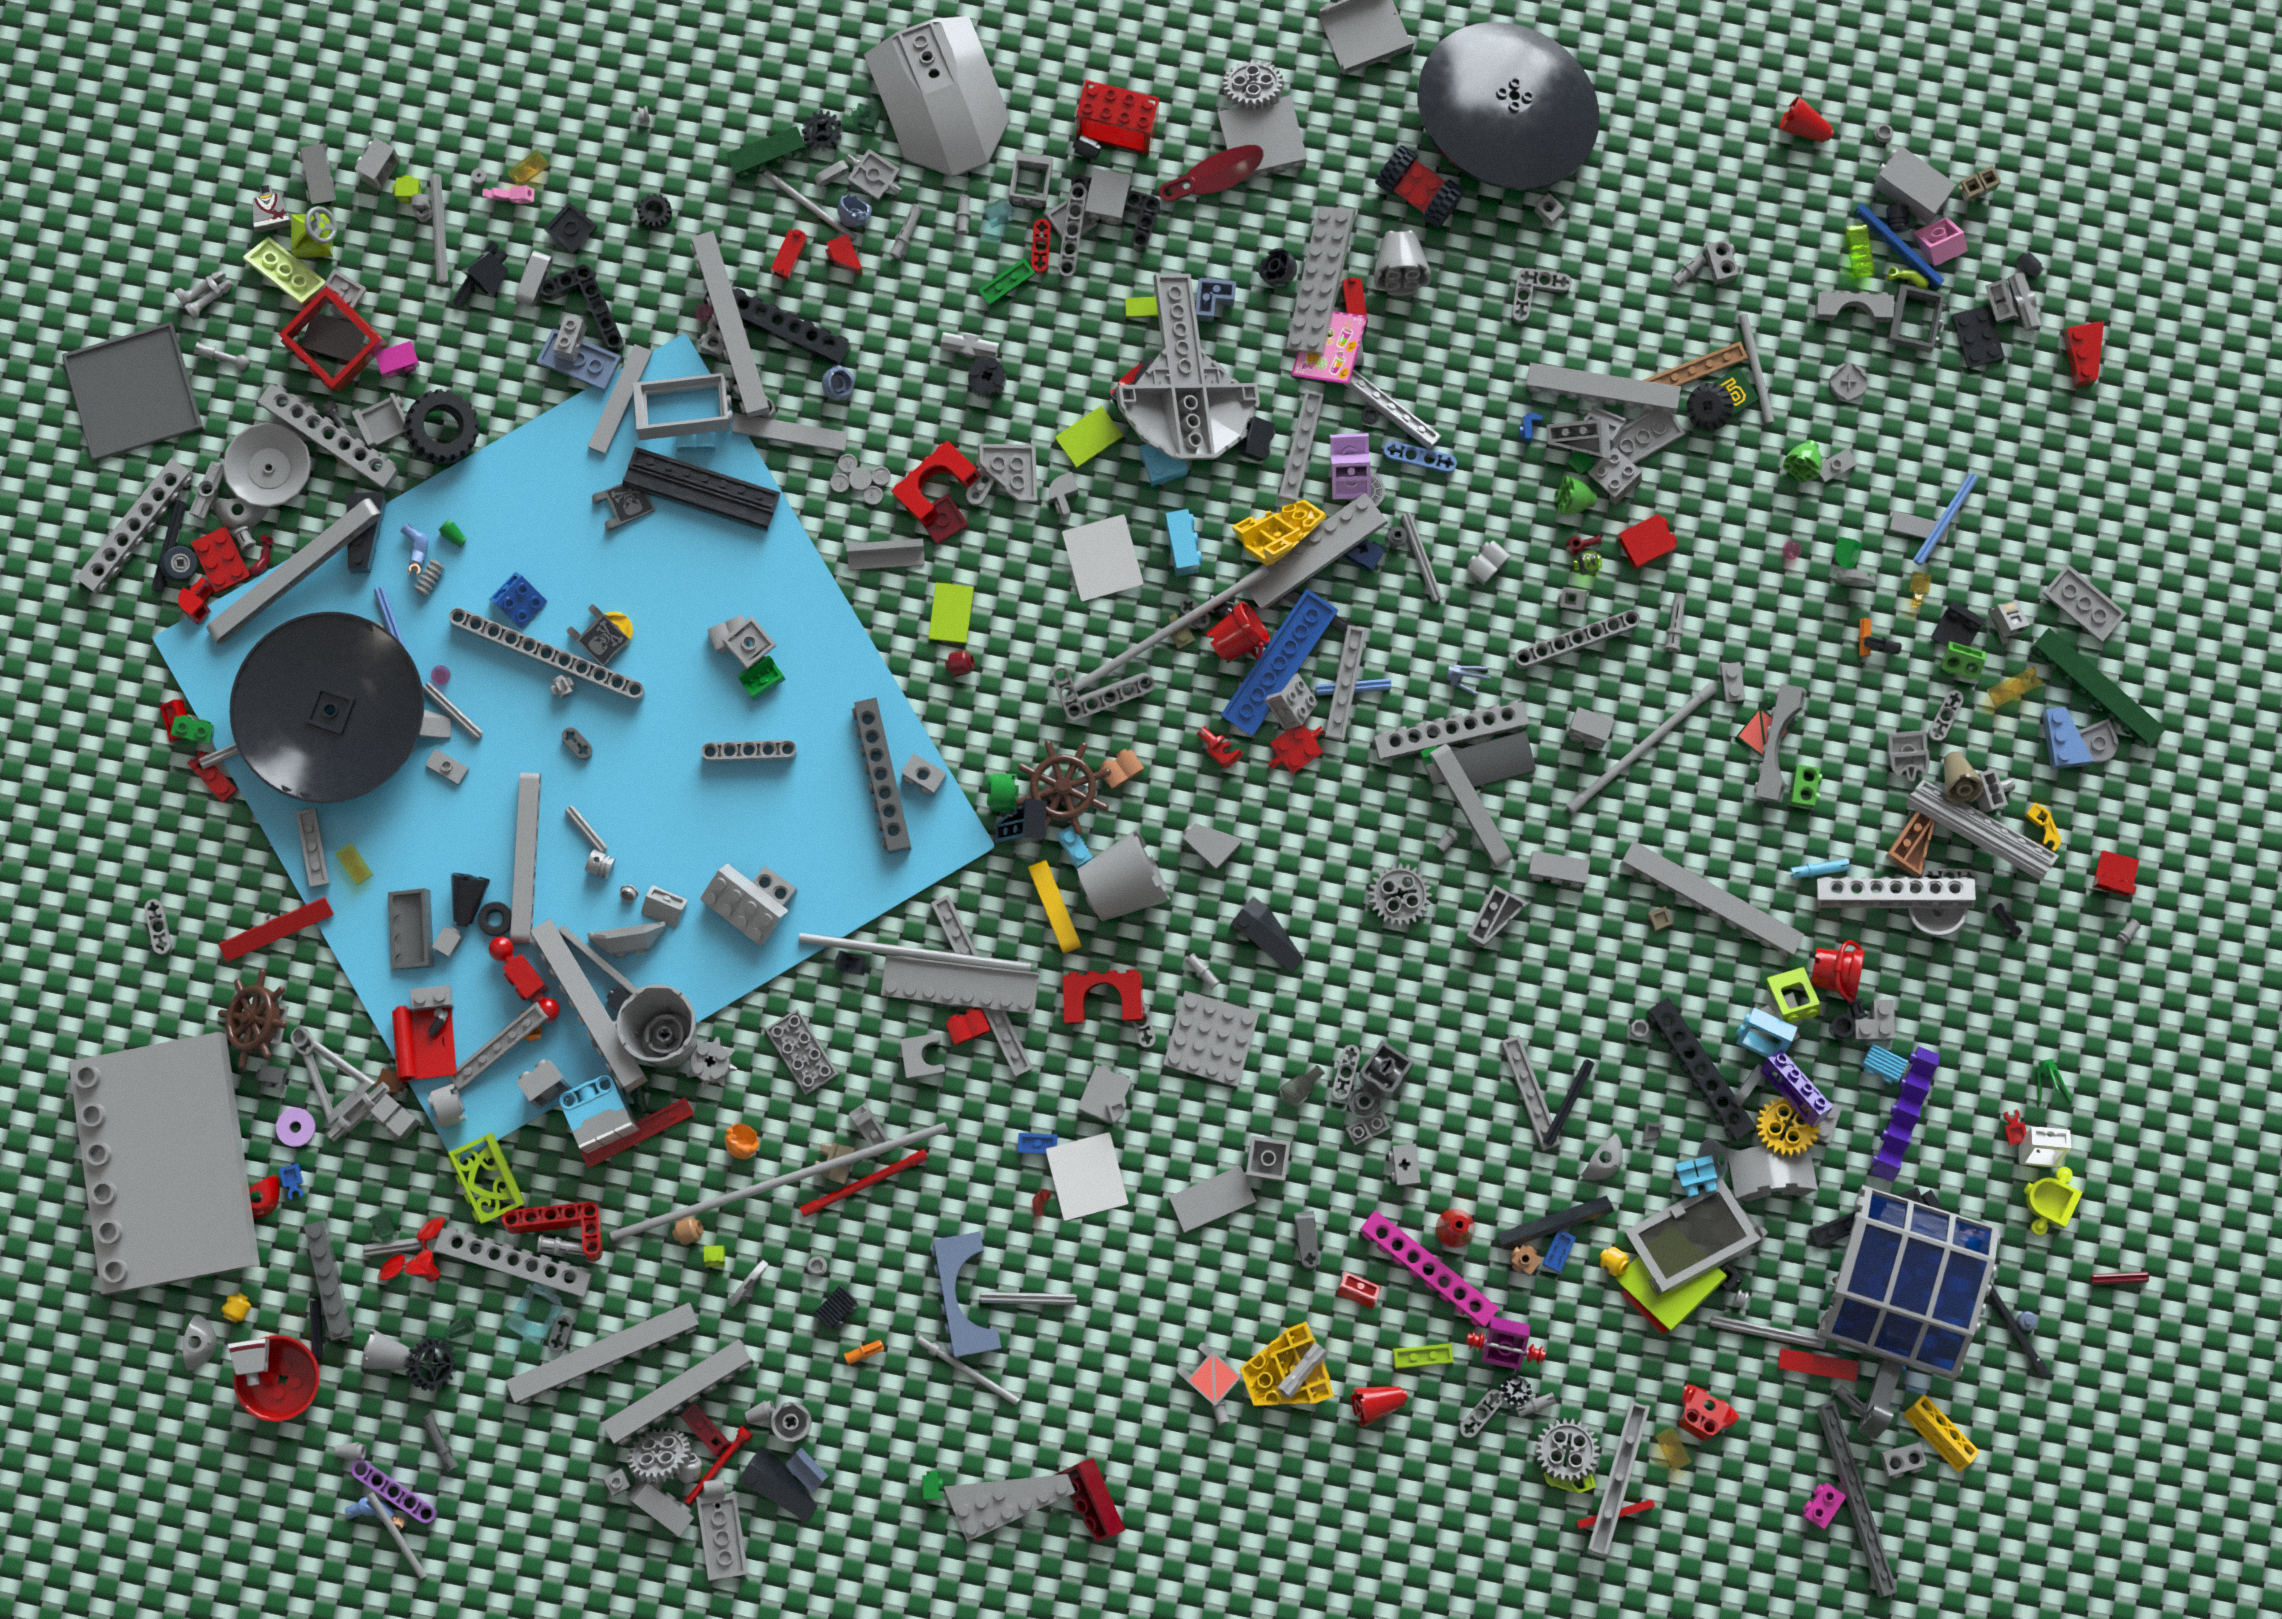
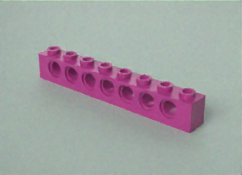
M1376 1210L1360 1228V1231H1362L1361 1236L1369 1242L1371 1240L1378 1244L1376 1247L1384 1254L1390 1253L1393 1256L1392 1260L1399 1266L1403 1264L1409 1268L1407 1272L1416 1279L1419 1276L1424 1280V1286L1431 1291L1435 1289L1440 1293L1438 1296L1446 1303L1452 1302L1455 1305L1454 1309L1461 1315L1467 1314L1471 1317L1469 1321L1479 1328L1481 1325L1484 1328L1490 1321L1491 1316H1494L1498 1311V1306ZM1377 1229H1385L1387 1232L1386 1238H1378L1376 1235ZM1397 1240L1402 1243L1400 1251H1395L1392 1248L1393 1241ZM1409 1253L1417 1255L1418 1261L1416 1263L1408 1261L1407 1256ZM1425 1265H1430L1433 1268L1432 1275L1428 1276L1423 1273ZM1439 1278H1447L1449 1281L1448 1287H1440L1438 1283ZM1460 1289L1464 1292L1463 1300H1457L1454 1297L1455 1290ZM1471 1302L1479 1304L1480 1310L1475 1313L1470 1310Z

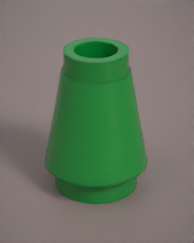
M449 519L438 530L441 536L459 548L467 540L455 522H451Z

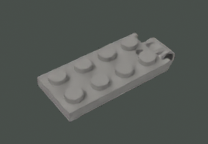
M723 1478L704 1481L706 1497H697L696 1500L708 1581L748 1574L736 1491L726 1494ZM716 1503H720V1508L717 1509L715 1507Z

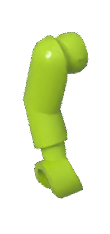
M1896 267L1889 269L1888 273L1894 274H1888V280H1895L1896 278L1910 279L1918 288L1924 290L1928 288V279L1916 270L1898 271Z

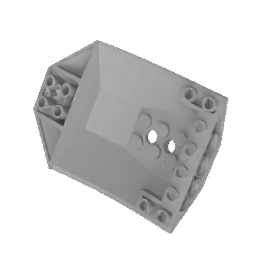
M969 16L925 21L894 33L864 54L905 160L951 177L989 163L1010 122V118ZM926 55H931L932 59L929 61H924L923 57ZM936 70L940 74L937 78H931L929 73Z

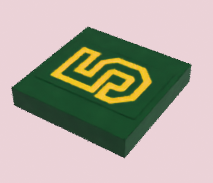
M1739 367L1714 382V384L1723 386L1731 394L1734 402L1733 415L1759 400V397Z

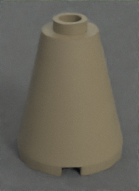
M1950 752L1945 756V794L1948 800L1955 804H1964L1963 801L1969 800L1972 802L1980 797L1984 790L1983 781L1960 752Z

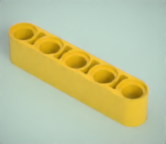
M1044 860L1029 866L1028 870L1062 953L1065 954L1080 948L1079 938L1047 861Z

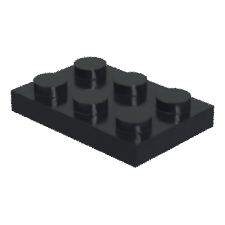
M1989 305L1951 315L1967 369L2005 359Z

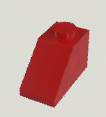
M848 234L826 242L828 248L825 249L826 255L829 260H833L834 265L859 275L863 273Z

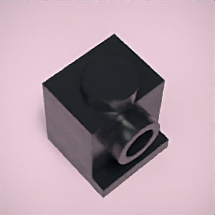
M1726 1263L1721 1271L1727 1275V1278L1721 1285L1730 1291L1733 1288L1736 1289L1742 1283L1741 1278L1744 1274L1733 1265Z

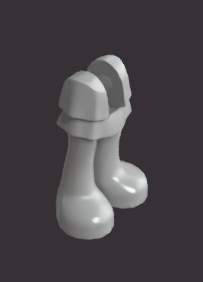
M223 270L207 276L205 280L191 290L184 291L181 288L174 290L175 295L193 320L199 317L200 311L214 299L220 298L232 288L231 280H226L217 285L226 276ZM208 289H211V291L207 293L205 296H203L196 302L191 303L203 292H205Z

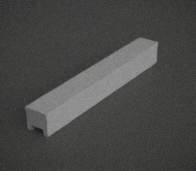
M1631 1400L1588 1547V1554L1604 1559L1607 1558L1650 1410L1649 1405L1644 1406Z

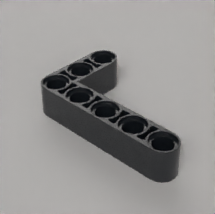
M1080 174L1075 175L1071 180V187L1078 182L1083 183L1088 197L1092 178ZM1077 188L1073 194L1082 197L1084 191L1081 188ZM1128 189L1124 210L1139 215L1132 236V247L1136 252L1142 253L1149 247L1160 212V201L1154 196ZM1130 199H1137L1138 203L1132 205L1128 201ZM1154 204L1156 209L1149 210L1147 205ZM1144 221L1150 222L1151 226L1146 228L1143 227L1141 223ZM1137 239H1143L1145 240V243L1143 245H1138L1135 241Z
M585 264L576 266L546 279L540 284L541 294L547 301H554L581 289L609 351L618 353L623 349L624 342L589 266ZM583 272L589 273L588 277L584 279L580 278V274ZM567 279H568V280H571V284H570V285H568V286H563V285H562L563 281H565V280H567ZM553 287L554 290L552 293L547 294L545 293L546 288ZM596 289L594 295L587 294L588 290ZM597 306H604L601 312L594 311ZM605 322L612 323L609 328H602ZM612 339L619 340L617 345H610Z

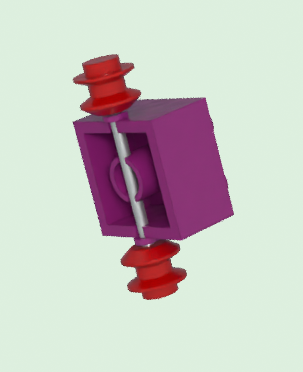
M1491 1316L1486 1337H1484L1483 1332L1479 1336L1475 1335L1473 1330L1471 1334L1468 1333L1466 1345H1469V1350L1472 1346L1477 1348V1352L1482 1349L1483 1362L1518 1370L1521 1369L1524 1356L1527 1355L1528 1363L1535 1360L1537 1365H1539L1540 1362H1544L1546 1353L1543 1350V1346L1536 1349L1534 1344H1532L1529 1348H1526L1530 1336L1529 1324Z

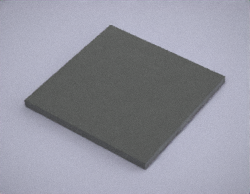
M173 322L62 354L93 462L204 429Z

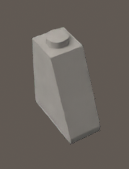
M1196 823L1193 826L1189 825L1182 832L1184 835L1182 841L1215 871L1222 866L1243 842L1238 837Z

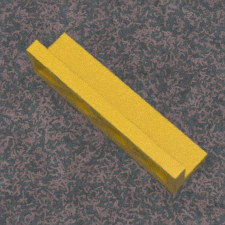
M1925 1394L1903 1414L1958 1473L1967 1467L1980 1452ZM1922 1402L1928 1407V1411L1922 1407ZM1936 1418L1942 1422V1425L1937 1422ZM1950 1433H1953V1435L1956 1437V1440H1954L1951 1437ZM1964 1447H1966L1972 1453L1970 1456L1965 1451Z

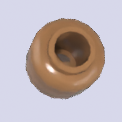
M694 1217L679 1220L676 1222L675 1229L673 1230L675 1240L683 1245L699 1241L704 1233L702 1223Z

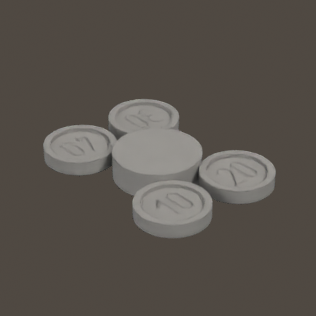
M852 454L842 455L838 461L839 468L842 472L850 473L848 478L842 473L835 474L830 481L832 489L835 492L842 493L851 485L856 491H864V499L868 504H879L883 499V493L879 487L871 486L872 480L876 485H886L891 479L890 471L886 467L879 466L873 470L871 476L867 469L857 468L858 463L855 456Z

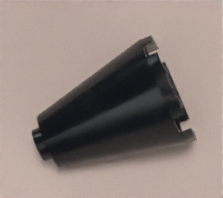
M464 873L451 874L453 921L457 922V926L468 927V924H473L490 884V879L481 876L478 878Z

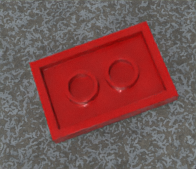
M227 526L191 542L216 594L251 578Z

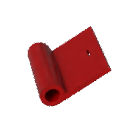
M398 1006L392 1011L398 1081L406 1082L457 1075L451 1007L442 1008L447 1011L448 1016L436 1036H432L427 1032L437 1018L434 1016L436 1009L412 1012L410 1009H407V1006Z

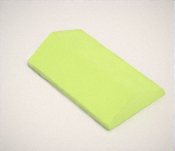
M269 236L243 257V260L301 305L313 300L326 282Z

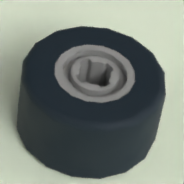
M172 547L163 554L160 560L161 572L171 581H185L194 575L197 569L196 556L186 547Z

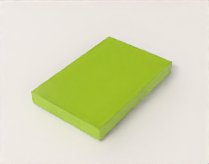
M1102 405L1055 436V440L1076 469L1123 438V434Z
M936 582L929 640L967 644L974 587Z

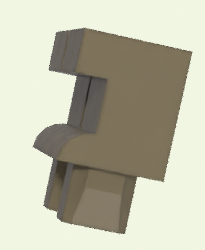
M1991 166L1961 180V185L1958 186V189L1964 201L1968 203L1996 190L2001 180L1994 167Z
M833 1142L832 1145L821 1143L818 1153L828 1156L827 1161L856 1152V1149ZM852 1163L821 1173L820 1175L825 1179L845 1185Z

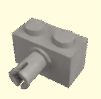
M1996 768L1978 773L1984 787L1982 794L1976 799L1979 810L1982 813H1986L2008 805L2004 792L2015 789V784L2008 786L2014 780L2009 778L2000 781Z

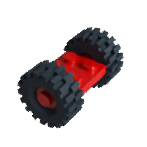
M1401 145L1381 169L1375 184L1390 195L1393 192L1400 195L1422 211V218L1438 229L1457 207L1465 190L1451 179L1444 181L1418 162V155L1404 145Z

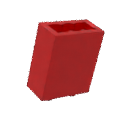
M1660 513L1620 532L1617 536L1634 571L1675 551L1677 548V539L1674 534H1670L1668 522L1665 517H1661Z

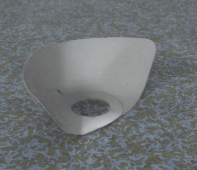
M238 498L223 500L213 506L214 512L220 521L233 530L243 526H247L249 529L254 527L264 518L268 511V508L252 506ZM234 504H241L244 511L241 515H234L231 509Z
M1614 1134L1595 1151L1586 1169L1581 1174L1583 1178L1592 1180L1611 1177L1620 1169L1623 1162V1149L1617 1134ZM1601 1152H1610L1612 1159L1609 1163L1600 1161L1599 1155Z
M1707 1139L1701 1143L1697 1159L1712 1155L1718 1180L1723 1176L1727 1167L1729 1152L1725 1146L1714 1139ZM1720 1153H1722L1724 1156L1723 1165H1720L1719 1163Z
M197 1314L190 1321L183 1339V1357L187 1370H194L206 1363L213 1356L217 1346V1337L214 1329L206 1319ZM192 1336H198L201 1339V1344L198 1348H191L189 1346V1339Z

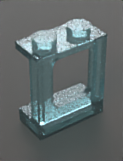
M534 1283L533 1286L530 1284L526 1286L527 1290L510 1319H507L504 1325L541 1346L564 1304L560 1302L561 1297L554 1293H551L549 1296L543 1292L545 1288ZM534 1294H539L554 1303V1307L542 1326H537L523 1317V1313Z

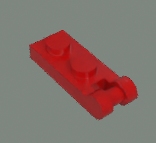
M201 750L194 760L188 761L187 764L220 801L224 803L238 790L216 765L202 770L198 767L200 765L199 759L207 756Z

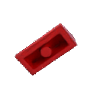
M173 699L160 706L169 742L184 739L172 736L171 730L175 716H187L184 701Z
M1345 1271L1337 1294L1372 1309L1377 1301L1381 1286Z

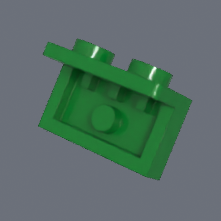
M770 655L760 659L748 670L745 669L738 675L743 687L753 701L786 680Z
M181 715L180 717L175 716L171 735L209 744L215 728L209 721L200 720L198 722L192 720L189 716Z

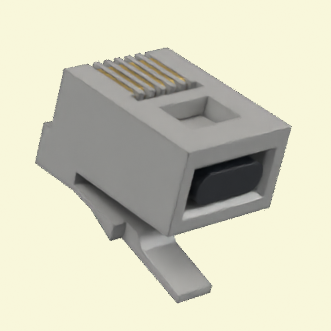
M2017 600L1999 604L1988 612L1993 620L1995 631L1999 633L2002 645L2009 643L2008 636L2023 633L2030 625Z

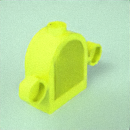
M2061 1167L2056 1171V1179L2043 1178L2033 1184L2028 1182L2024 1189L2029 1210L2034 1215L2040 1217V1219L2033 1221L2031 1224V1231L2035 1235H2043L2047 1232V1221L2060 1228L2067 1227L2082 1195L2081 1191L2065 1184L2072 1179V1171L2067 1167Z

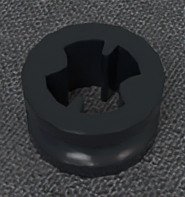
M1373 406L1364 408L1362 412L1363 422L1367 425L1375 424L1379 418V411ZM1366 412H1368V413L1374 412L1375 414H1374L1373 417H1375V418H1374V419H1373V418L1367 419V418H1366V417H1367Z

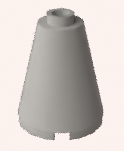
M370 1329L368 1335L370 1337L366 1341L360 1367L364 1369L409 1370L404 1365L409 1363V1360L405 1357L411 1356L409 1352L411 1348L376 1330Z

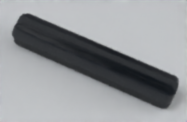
M310 1300L311 1352L315 1358H322L321 1301Z

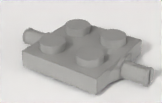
M870 149L859 160L850 154L846 157L845 161L854 166L852 173L847 178L848 181L877 201L888 190L897 195L901 193L902 188L894 184V180L900 172L898 167Z

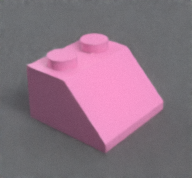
M1948 217L1913 232L1925 258L1934 266L1943 264L1945 261L1958 257L1968 251L1964 232Z

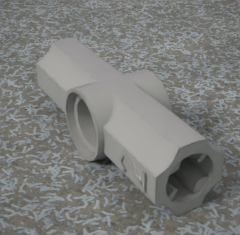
M2024 272L2009 276L2007 280L2013 294V301L2025 331L2041 327L2042 324L2036 310V298L2029 289Z
M943 332L940 349L956 352L967 358L981 357L987 359V357H992L996 359L999 343L980 340L973 335L965 334L960 336Z
M215 461L210 462L203 481L198 485V493L189 511L190 515L201 520L206 519L213 501L218 496V489L224 477L222 464ZM207 487H212L211 493L204 494V490Z

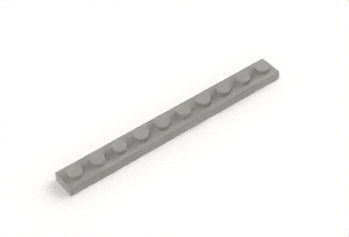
M949 894L931 902L956 954L978 956ZM982 1008L1014 1076L1017 1077L1032 1070L1033 1067L1006 1012Z

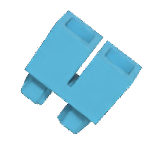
M1712 1155L1695 1159V1166L1693 1160L1676 1164L1682 1189L1686 1191L1689 1198L1699 1196L1697 1186L1700 1185L1705 1186L1707 1194L1717 1191V1175Z

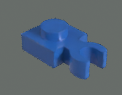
M299 1164L279 1168L283 1188H290L288 1191L289 1199L294 1200L293 1193L295 1191L299 1192L301 1198L304 1197V1191L298 1185L304 1183Z

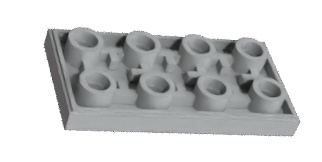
M799 1009L794 1010L765 1028L805 1095L839 1075Z

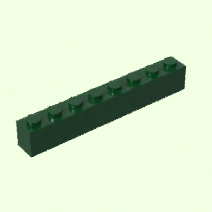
M2048 628L2031 646L2036 657L2044 659L2051 670L2059 672L2066 683L2074 685L2081 696L2089 698L2091 704L2096 709L2104 711L2106 717L2110 721L2121 726L2120 729L2125 734L2136 739L2135 742L2140 747L2148 749L2166 730L2164 726L2052 629Z

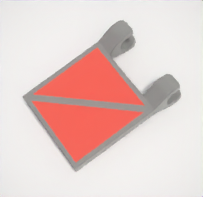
M1202 1342L1199 1344L1198 1349L1207 1358L1192 1375L1183 1366L1177 1369V1373L1216 1407L1242 1376Z

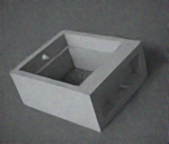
M1016 152L1009 201L1016 205H1023V203L1031 204L1035 208L1047 206L1053 158ZM1019 166L1047 170L1043 197L1015 194Z

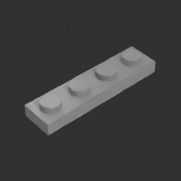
M316 808L296 811L309 887L313 888L330 884Z

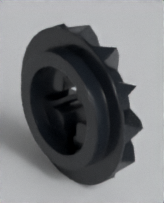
M1518 1375L1509 1376L1501 1384V1395L1507 1403L1520 1406L1529 1401L1532 1394L1531 1384L1525 1378H1521ZM1520 1385V1392L1512 1395L1514 1388Z

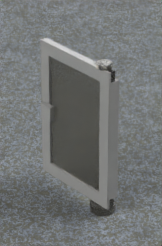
M1723 1179L1716 1182V1192L1707 1194L1704 1188L1698 1191L1699 1196L1694 1198L1687 1197L1625 1230L1626 1236L1652 1278L1648 1279V1283L1656 1297L1668 1291H1674L1753 1249L1755 1245L1761 1242L1760 1238L1763 1235L1758 1226L1753 1228Z

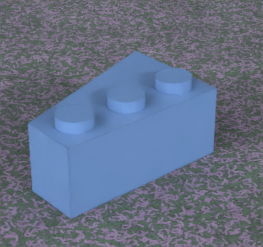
M2066 707L2046 709L2042 713L2051 770L2091 764L2094 760Z

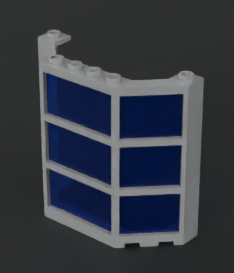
M1862 1185L1859 1188L1854 1207L1860 1209V1212L1855 1213L1841 1267L1830 1299L1833 1305H1829L1828 1310H1826L1825 1315L1822 1317L1816 1337L1955 1380L1957 1376L1960 1377L1962 1374L1963 1361L1974 1334H1978L1981 1323L1978 1322L1980 1315L1984 1314L1986 1304L1983 1303L1984 1298L1989 1295L1991 1290L1989 1280L1990 1277H1994L1997 1266H1994L2000 1239V1234H1998L1999 1228Z

